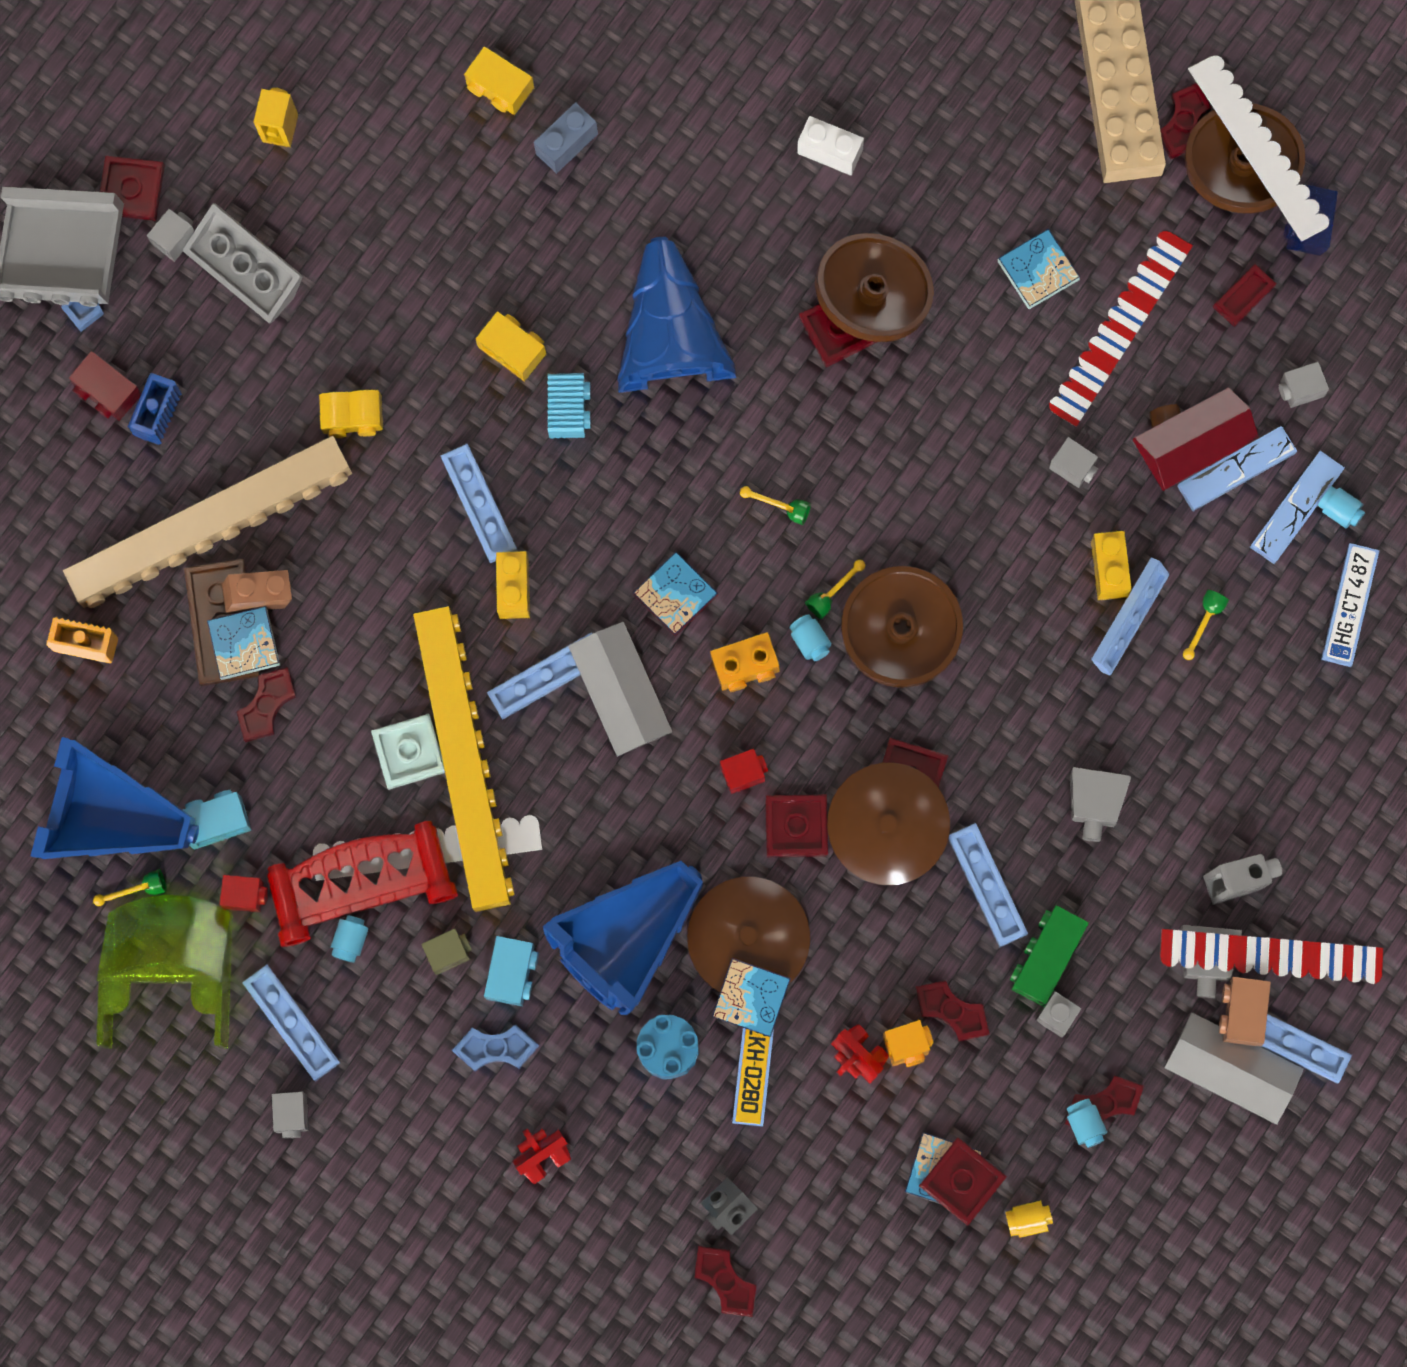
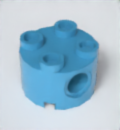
M658 1015L649 1020L640 1030L637 1038V1054L643 1067L653 1076L661 1079L681 1077L687 1074L696 1063L699 1055L698 1038L693 1027L684 1019L674 1015Z

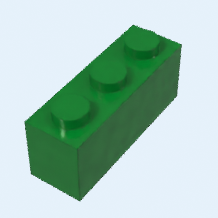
M1057 905L1052 912L1046 910L1038 925L1043 928L1039 938L1036 939L1032 936L1024 951L1025 954L1029 955L1024 966L1018 964L1010 978L1014 982L1011 990L1045 1007L1089 922Z

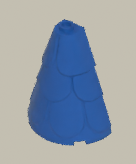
M655 237L645 246L633 292L634 305L626 332L627 339L617 378L619 393L648 389L647 381L681 376L706 373L707 382L736 378L735 364L715 328L716 325L698 293L699 287L675 243L669 241L667 237Z
M65 737L61 738L54 767L61 768L59 781L47 826H38L31 857L52 859L81 855L99 856L129 852L133 855L188 848L190 843L194 844L196 842L199 826L195 825V818L153 788L144 787L120 768L109 764L77 741Z
M682 861L676 862L633 879L629 885L598 896L591 902L553 917L543 926L544 934L552 949L555 950L557 947L560 949V956L562 957L560 961L592 996L609 1009L613 1010L615 1007H619L621 1009L618 1012L621 1015H628L639 1005L657 968L661 966L676 933L681 932L702 889V876L693 866L687 867Z

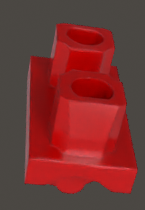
M859 1024L848 1031L846 1029L841 1031L831 1045L838 1051L834 1058L842 1065L837 1071L839 1076L841 1077L848 1071L855 1079L861 1075L870 1084L883 1071V1066L889 1058V1054L878 1045L869 1053L861 1045L869 1037L868 1033Z
M527 1128L522 1131L526 1140L517 1145L523 1154L515 1158L513 1163L520 1175L524 1174L533 1184H536L547 1175L540 1164L547 1157L550 1156L557 1167L571 1160L566 1147L568 1143L559 1129L547 1137L543 1128L534 1135Z

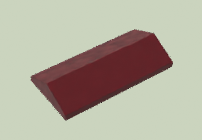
M1228 387L1136 436L1132 440L1162 491L1254 442L1259 439L1250 408Z

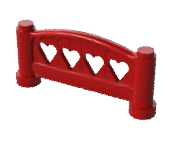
M424 821L414 826L415 831L413 834H389L360 838L328 848L306 859L292 869L286 868L284 863L268 867L267 878L281 929L278 933L280 945L288 947L310 940L308 926L426 892L429 904L442 903L458 896L455 883L450 881L436 826H433L432 821ZM404 849H410L413 852L406 876L402 875L388 862V856L391 853L396 852L400 854ZM379 857L383 859V866L375 885L359 871L358 867L363 861L371 863L374 858ZM345 866L353 867L354 874L347 894L329 879V874L332 870L337 869L341 871ZM320 874L324 876L325 880L318 902H316L300 888V882L304 878L312 880L315 875Z

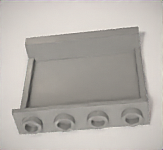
M2 187L1 199L7 204L0 244V300L11 302L13 298H19L30 303H41V300H51L59 305L79 302L88 307L108 304L124 203L115 193Z

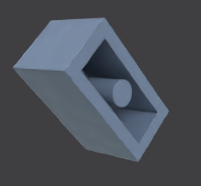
M575 102L534 141L536 155L557 174L598 135L597 123Z

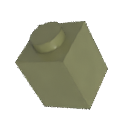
M456 929L421 944L436 975L470 960L467 952L472 949L465 933L459 935Z

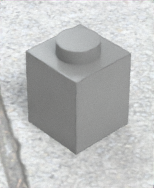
M168 209L147 234V237L155 248L175 262L194 233L193 221L182 212L176 214Z
M1319 362L1285 372L1279 384L1280 395L1284 401L1288 400L1290 408L1323 398L1329 390Z
M1068 437L1052 459L1049 469L1080 488L1084 481L1089 484L1099 468L1095 465L1098 456Z
M1054 992L1036 1021L1062 1038L1082 1008L1059 993Z
M304 1092L272 1094L274 1132L282 1133V1138L301 1137V1132L309 1131L307 1094Z

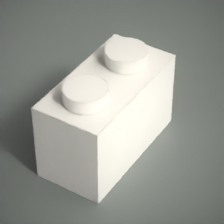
M809 116L798 140V154L852 176L863 151L864 138Z

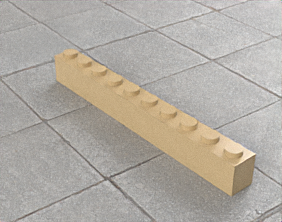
M331 436L63 570L80 605L83 608L97 607L104 603L105 598L111 594L125 593L132 588L133 583L141 579L143 581L153 579L159 575V570L167 566H179L187 560V556L195 552L197 554L207 552L213 548V543L221 539H233L240 534L241 529L249 525L251 527L261 525L267 520V516L275 512L284 513L294 507L293 503L303 498L310 500L321 493V489L329 485L335 487L344 483L348 479L347 476L351 475L352 472L336 440Z

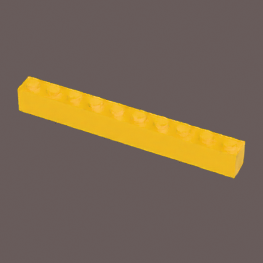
M449 606L415 613L413 616L472 908L475 912L511 905L509 896H514L515 893L511 877H505L504 867L509 866L505 848H499L497 838L503 836L499 818H493L491 809L492 807H497L493 789H487L485 779L491 777L487 759H481L479 750L485 748L481 730H475L474 719H479L475 701L470 702L468 690L473 689L469 672L464 673L462 661L467 660L464 644H458L456 632H461L459 618L457 614L452 615Z

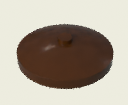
M1252 103L1251 112L1259 114L1262 118V123L1259 127H1266L1271 131V139L1269 141H1275L1281 147V152L1278 156H1286L1290 160L1291 164L1288 170L1298 172L1301 180L1305 166V148L1299 132L1282 114L1266 106ZM1213 110L1205 115L1193 128L1185 152L1187 175L1196 191L1211 204L1236 213H1257L1278 206L1216 111Z
M861 233L837 241L824 254L815 278L816 295L821 308L828 318L846 333L867 341L889 342L910 335L924 322L933 302V281L924 261L915 251L901 241L881 234Z
M908 566L885 568L866 577L850 594L842 615L841 632L843 644L853 664L870 679L892 687L918 686L939 676L954 660L963 635L962 612L953 592L935 575L925 570Z
M877 763L858 770L838 788L829 808L827 827L830 843L836 856L850 872L871 883L898 885L917 879L936 864L947 845L950 832V816L947 803L940 789L924 773L904 764Z
M759 877L734 878L712 888L695 907L688 926V950L691 961L700 977L719 993L721 992L732 958L790 977V985L802 971L808 957L810 948L809 923L800 903L781 885Z

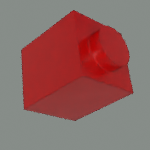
M754 749L720 761V767L731 794L765 782L764 773L768 772V768L763 755L757 756Z
M223 875L219 904L223 909L261 912V905H266L268 888L264 887V882L260 878Z

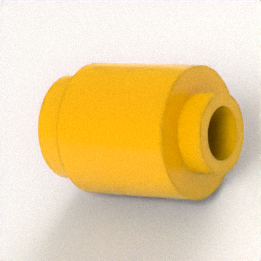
M1041 1200L1012 1207L1013 1210L1005 1212L1011 1236L1019 1235V1238L1047 1232V1225L1053 1224L1049 1205L1042 1206Z

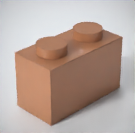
M288 570L228 574L222 583L226 613L243 612L266 606L267 610L283 609L292 600Z
M1232 977L1229 980V984H1224L1222 1002L1227 1003L1226 1015H1221L1219 1022V1033L1224 1034L1223 1042L1259 1047L1264 1044L1271 982Z

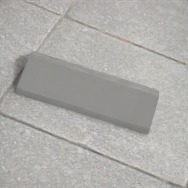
M216 203L211 205L182 250L268 323H272L294 299L303 275Z
M624 622L595 632L568 646L617 757L672 733V729Z
M1191 1012L1164 1068L1277 1125L1294 1094L1304 1068L1259 1046L1223 1042L1224 1034L1219 1033L1218 1025Z

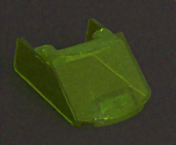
M181 895L146 897L126 903L108 913L96 980L99 982L97 1045L105 1049H112L113 1014L123 1012L129 1005L131 983H191V1002L195 1010L202 1014H215L214 1045L221 1049H228L232 914L208 901Z

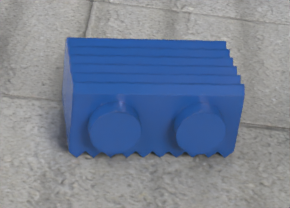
M150 373L128 425L134 436L157 445L162 443L160 439L164 438L165 428L169 427L167 423L171 422L170 417H173L174 407L178 406L177 401L180 400L179 396L182 395L175 381Z

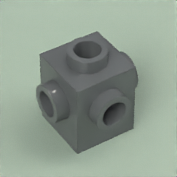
M728 1177L700 1203L709 1212L705 1218L717 1230L723 1227L730 1235L758 1210Z

